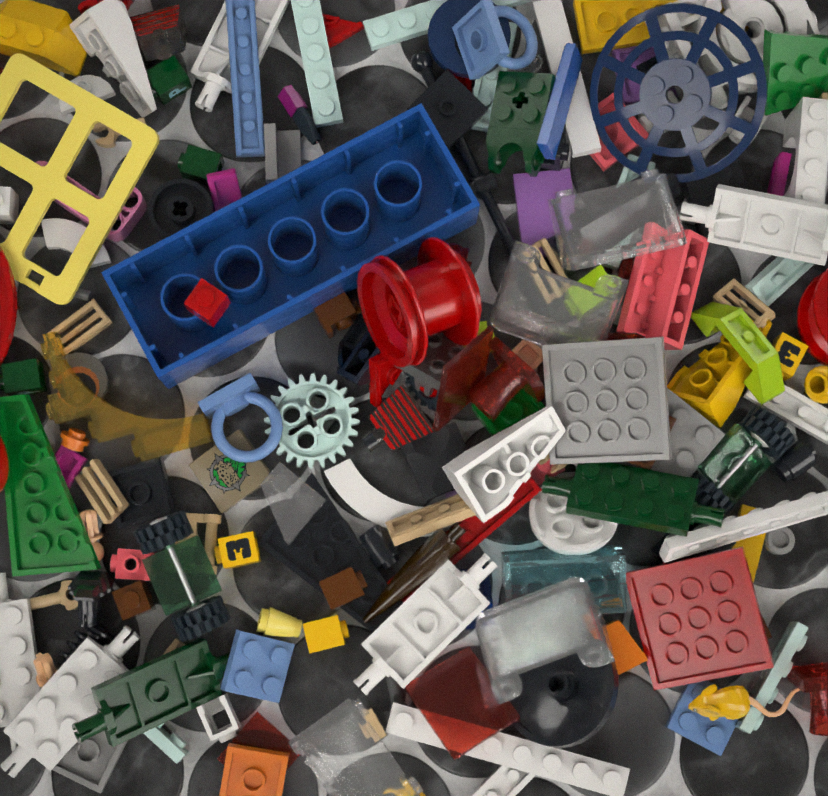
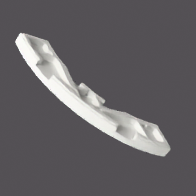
M347 459L324 471L332 487L352 509L365 519L376 525L379 524L380 527L387 529L385 522L423 508L421 506L401 503L379 492L362 477L351 459ZM454 524L446 526L442 529L446 532ZM435 531L420 537H430Z

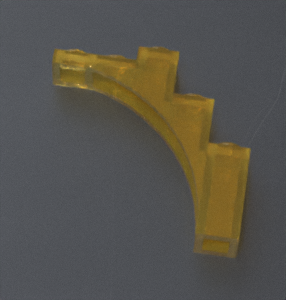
M57 332L43 334L44 342L41 343V350L45 360L49 359L53 370L49 371L51 384L54 389L58 388L59 391L58 393L47 395L49 403H45L47 415L50 420L55 421V424L61 425L91 416L92 421L88 422L92 438H97L98 443H105L134 434L135 440H131V445L135 457H140L141 462L213 442L204 413L177 419H152L125 412L109 404L90 390L76 375L67 361L60 334Z

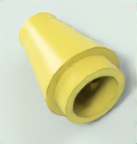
M269 607V609L262 608L256 631L263 633V636L298 638L302 628V620L272 607Z

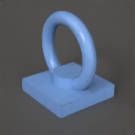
M481 0L452 27L470 80L480 79L496 64L512 70L525 68L536 57L538 50L537 36L528 19L514 8L503 5L494 6L492 0ZM498 17H504L513 21L523 32L526 39V51L521 57L511 58L507 56L510 51Z
M251 372L198 401L203 413L209 419L212 418L211 432L218 449L228 458L245 463L259 461L271 454L277 447L283 431L282 417L278 408L266 396L257 393L260 391V388ZM250 403L261 407L267 413L271 423V431L268 439L262 446L254 450L244 451L233 447L227 441L223 431V423L225 417L241 411Z

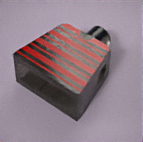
M179 4L130 17L140 52L146 61L156 59L167 60L172 55L186 50L187 27Z
M403 384L370 414L368 419L374 429L361 437V440L370 453L383 444L387 446L391 453H395L401 450V446L435 432V429Z

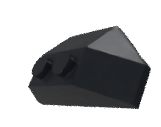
M362 311L340 341L338 348L337 374L358 386L370 383L369 359L381 353L368 331Z

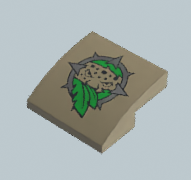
M242 429L226 437L227 441L239 450L250 451L255 449ZM216 445L189 464V467L221 513L227 512L246 496L253 494L274 478L262 459L248 463L238 462L225 456Z

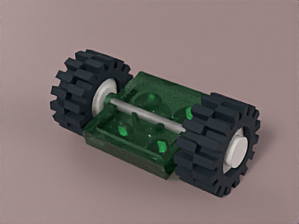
M753 406L738 424L735 423L706 459L697 466L704 476L702 477L699 473L696 474L695 472L691 475V478L699 479L695 501H698L700 505L725 508L724 518H726L734 510V505L772 464L764 453L766 452L771 458L779 459L795 442L794 435L790 433V429L785 427L782 421H778L774 414H769L768 410H763L760 406Z
M184 510L156 519L133 532L143 555L164 548L141 560L165 615L167 616L180 609H185L177 612V614L170 618L180 641L190 640L196 636L199 637L206 632L212 631L214 628L222 626L221 624H225L231 619L220 595L207 598L222 591L199 535L197 534L175 544V542L193 534L192 527Z

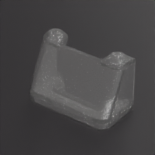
M658 169L640 172L641 178L634 181L573 194L572 188L555 192L556 198L548 199L562 269H585L687 244L685 232L665 173L659 174Z
M516 240L490 313L489 320L491 325L501 332L540 346L606 341L629 280L610 274L599 277L595 288L538 268L541 258L539 251L531 245Z
M568 578L485 610L476 618L475 626L492 692L498 704L513 700L520 695L523 685L519 674L577 653L580 661L592 668L601 667L615 661L604 617L588 583L582 578Z
M349 697L288 742L296 755L300 753L302 757L307 756L304 763L306 766H310L330 796H420L419 794L423 792L422 787L413 775L410 778L407 777L365 717L369 712L359 698L354 701Z

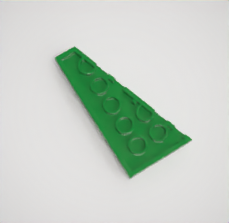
M765 29L763 63L767 77V103L764 115L767 116L793 108L803 97L819 98L822 93H828V35H801L794 32L785 31V33Z
M30 395L0 397V435L5 444L9 460V474L4 489L12 576L101 569L99 560Z

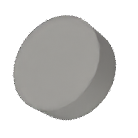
M788 527L767 532L764 539L765 548L775 555L790 552L795 544V536Z

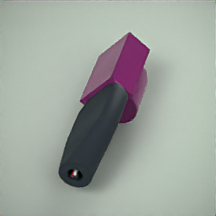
M292 85L283 87L278 98L290 117H293L299 130L312 145L319 143L322 139L313 119L306 110L308 106L303 98L295 91Z

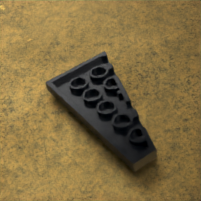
M311 473L257 544L323 595L324 593L319 581L350 567H353L354 572L361 570L368 586L363 589L365 595L340 606V608L373 633L401 604L397 602L367 624L362 620L387 587V583L313 473Z

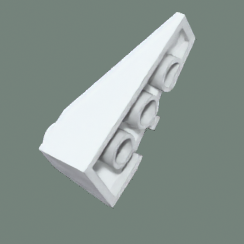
M103 0L86 10L69 25L90 57L96 55L104 64L102 71L107 77L111 76L117 79L120 83V92L141 117H145L157 110L133 25L124 3L120 0Z
M548 405L464 451L444 465L442 469L459 496L479 520L485 523L511 503L517 489L523 482L526 483L531 477V471L541 459H545L566 430L553 406Z

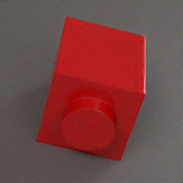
M203 278L200 279L184 302L189 312L213 328L231 304L225 293Z

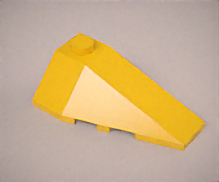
M770 320L766 322L767 325L765 327L758 328L765 337H767L772 326ZM724 335L720 336L721 342L710 351L704 349L698 354L700 359L692 366L681 368L667 385L668 389L718 428L722 427L735 409L745 387L743 382L752 371Z

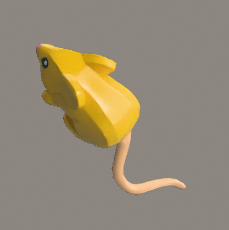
M716 684L705 688L698 697L690 702L688 709L704 717H709L710 721H715L719 717H725L728 720L740 719L748 714L750 705L768 717H777L786 711L793 695L800 691L801 688L792 690L778 711L770 712L756 699L749 696L744 686L735 685L718 689Z

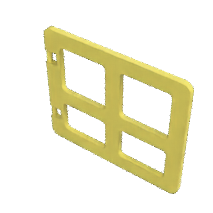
M18 53L10 57L0 75V123L24 81L35 84L75 108V115L46 166L37 164L0 142V166L33 186L30 197L8 237L3 243H0V246L10 263L15 280L56 304L66 305L72 301L159 144V135L157 131L24 54ZM96 123L106 125L132 142L128 154L107 192L101 199H97L67 180V174ZM56 199L89 219L87 228L59 276L52 274L25 257V250L51 203ZM32 270L44 276L40 285L28 278Z

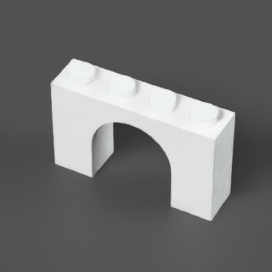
M803 97L785 119L783 147L796 148L793 176L788 191L784 196L824 204L828 163V100Z

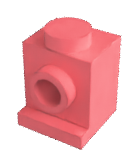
M118 548L117 554H112L110 571L115 572V579L155 582L157 552L143 555L141 550ZM129 559L136 561V567L133 570H129L126 566Z

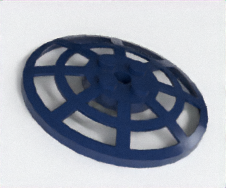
M686 3L665 4L648 9L622 25L607 41L598 56L590 86V108L602 142L609 152L625 167L638 175H651L652 180L656 181L669 174L647 169L653 153L667 157L690 156L695 172L675 174L678 183L703 179L727 167L752 142L763 120L767 103V77L764 63L749 35L734 20L719 11L701 5ZM684 12L698 14L707 18L698 34L687 31H667L662 33L657 16L666 13ZM646 21L650 38L636 46L624 62L609 55L612 48L624 34L637 24ZM718 23L726 27L739 39L748 52L751 61L733 67L725 52L717 44L709 40ZM684 40L693 42V45L686 59H669L665 41ZM653 46L658 62L646 74L631 67L633 62L643 52ZM704 48L709 50L718 59L724 69L723 71L707 76L706 72L697 64ZM604 66L618 73L614 88V105L616 110L600 116L598 86L600 74ZM755 72L757 101L754 116L750 123L734 116L739 98L737 78ZM627 78L641 85L639 91L640 101L624 107L623 87L624 81ZM728 82L729 100L725 112L710 105L712 87ZM672 86H679L683 90V99L679 103H672L668 99V90ZM644 113L647 119L654 124L647 140L635 131L628 118ZM704 116L719 122L718 127L708 137L697 142L692 128L693 125ZM620 122L627 135L643 148L636 163L629 160L616 148L604 127ZM728 127L745 134L740 143L727 156L716 164L709 167L706 166L701 151L715 143ZM664 130H680L686 147L658 146V142Z

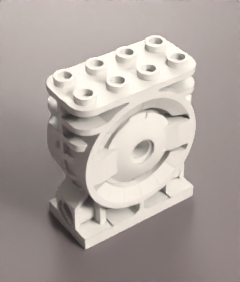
M677 0L673 3H667L701 5L719 12L723 5L725 10L722 14L734 20L744 31L745 26L751 28L753 31V38L751 40L756 45L762 61L765 29L780 33L787 31L801 35H821L817 27V18L809 9L806 0ZM684 12L666 13L657 16L662 33L667 31H687L698 34L707 18L698 14ZM718 23L717 36L715 28L709 40L713 41L725 52L728 58L732 60L733 67L738 65L736 63L742 64L751 61L748 52L739 39L726 27ZM684 40L665 41L669 59H686L693 42ZM704 48L697 64L706 72L707 76L723 71L724 69L718 59L709 50ZM755 72L737 78L739 95L757 92ZM728 82L712 87L710 105L719 109L726 108L729 100ZM674 86L681 101L684 95L683 90L679 86Z

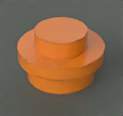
M72 427L68 431H61L60 434L62 438L60 444L77 452H83L84 447L89 445L90 440L85 437L86 433Z

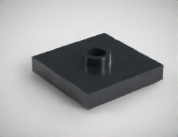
M448 70L407 108L409 110L422 103L448 150L488 112V108Z
M157 457L108 472L129 503V506L115 519L118 530L122 531L143 525L176 512L163 457ZM110 495L111 501L113 502V504H114L115 507L117 508L118 506L116 505V503L114 502V500L112 499V497H111V495Z

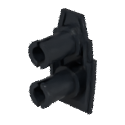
M80 571L69 584L68 590H70V594L73 595L74 600L78 601L77 626L84 627V622H87L86 628L97 625L96 617L102 615V597L106 593L111 592L115 580L114 575L100 571Z

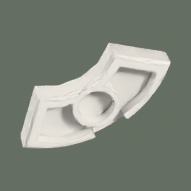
M50 218L41 221L46 246L49 250L61 249L73 253L86 229L85 226L67 219ZM102 245L90 268L112 263L104 245Z

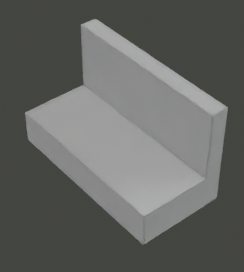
M275 123L264 124L266 182L269 184L302 166L300 130L277 131Z

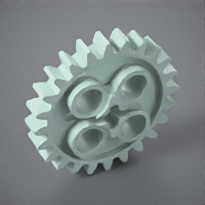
M314 373L311 374L310 381H305L303 375H299L298 384L288 379L290 388L286 390L284 387L279 386L278 389L282 395L280 397L271 395V399L278 408L283 422V431L278 443L280 447L276 452L277 455L280 456L287 452V463L297 458L298 468L303 465L304 461H308L310 470L313 469L315 461H319L322 468H325V459L328 458L335 464L336 458L334 455L336 453L343 457L346 456L343 449L344 445L348 447L354 446L351 440L348 439L349 436H358V432L352 429V426L359 425L360 420L352 418V416L357 414L359 410L356 407H349L355 401L354 397L344 398L348 391L347 388L344 387L338 391V380L335 379L329 385L327 384L326 375H323L320 382L316 381ZM313 396H324L326 398L325 405L319 409L313 408L310 405V400ZM330 408L336 409L334 413L319 418L317 420L318 426L312 428L311 425H306L295 434L289 435L290 430L306 424L309 415L317 418ZM297 409L300 412L299 419L293 423L285 421L284 415L286 411ZM269 417L264 418L265 423L271 424ZM329 420H336L340 423V429L335 434H328L324 431L325 423ZM271 427L265 430L266 435L270 434ZM304 434H310L314 437L313 445L307 449L301 448L298 445L299 438Z

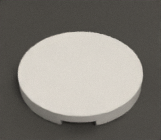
M575 472L561 473L554 477L571 480L575 476ZM541 490L531 499L529 519L533 533L544 546L560 554L576 556L594 552L609 542L618 526V523L566 513L568 497L544 494Z

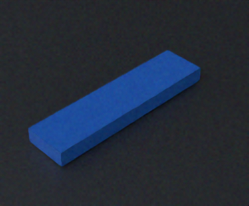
M566 43L538 137L537 145L545 159L555 160L583 59L576 43Z

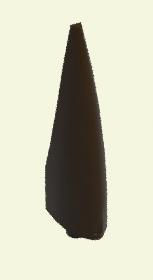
M458 523L448 533L442 528L436 530L403 565L362 620L367 624L425 582L461 549L456 541L466 531Z

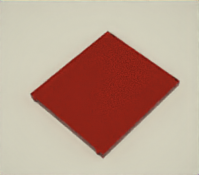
M488 326L443 366L433 430L436 432L442 429L482 392L494 332L493 327Z
M469 646L412 680L404 688L453 760L459 759L465 753L520 719L518 712Z

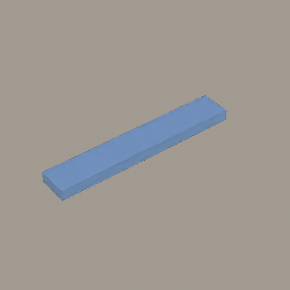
M225 0L236 158L265 157L255 0Z

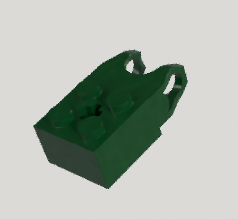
M499 71L486 137L488 169L493 174H500L508 158L513 153L523 151L525 172L530 177L538 175L545 158L537 145V141L556 78L554 74Z

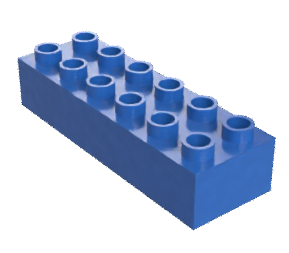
M420 103L101 273L158 379L170 389L314 311L315 307L343 292L347 294L356 289L360 268L364 264L371 262L376 256H386L400 265L418 255L419 248L426 238L436 237L445 241L475 225L480 203L424 106ZM201 278L225 293L231 302L214 328L189 312L184 305L185 300Z

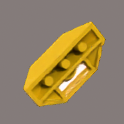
M5 0L0 4V54L10 57L18 53L24 54L46 68L78 77L81 74L88 53L69 25L73 21L67 11L32 0Z

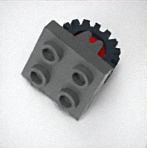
M436 333L428 337L427 354L421 364L417 366L409 365L399 369L406 372L405 375L408 376L405 380L406 384H411L408 387L409 392L414 391L416 394L413 398L416 401L420 399V405L423 407L428 405V409L432 410L435 408V410H438L459 395L460 390L458 389L461 388V383L457 381L461 379V375L477 364L478 355Z

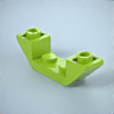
M710 302L691 313V319L706 337L721 331L752 369V372L743 383L761 405L785 391L777 350L742 308Z

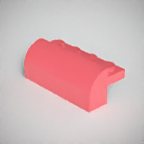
M654 221L644 222L616 332L631 339L664 337L665 350L683 349L709 242H707L708 238L690 229L672 231Z

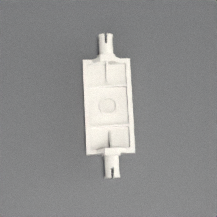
M255 0L259 64L290 0ZM225 2L190 71L192 77L205 82L195 105L202 110L206 107L205 111L212 112L221 91L232 94Z
M718 184L713 205L710 204L707 207L685 201L682 204L680 220L705 224V228L709 230L707 239L709 243L823 266L826 264L828 257V205L722 184Z
M486 553L466 572L464 570L461 572L448 560L361 644L373 657V663L357 679L353 680L359 688L369 679V682L361 689L365 695H368L385 676H391L404 689L490 604L478 590L480 588L479 584L498 566L494 561H491L484 569L482 568L491 559Z
M6 572L0 573V728H6L41 689L36 682L37 672L33 663L36 659L37 647L30 598L14 601L9 599ZM10 738L11 750L13 752L18 744Z
M125 625L109 645L105 644L104 646L95 642L90 636H87L7 725L3 732L18 744L16 749L0 764L1 768L6 772L13 763H16L10 769L8 775L15 778L31 758H35L51 771L77 742L74 732L77 730L72 729V724L97 713V706L91 687L129 671L123 665L122 657L140 639L135 631L127 640H124L132 630L129 626Z

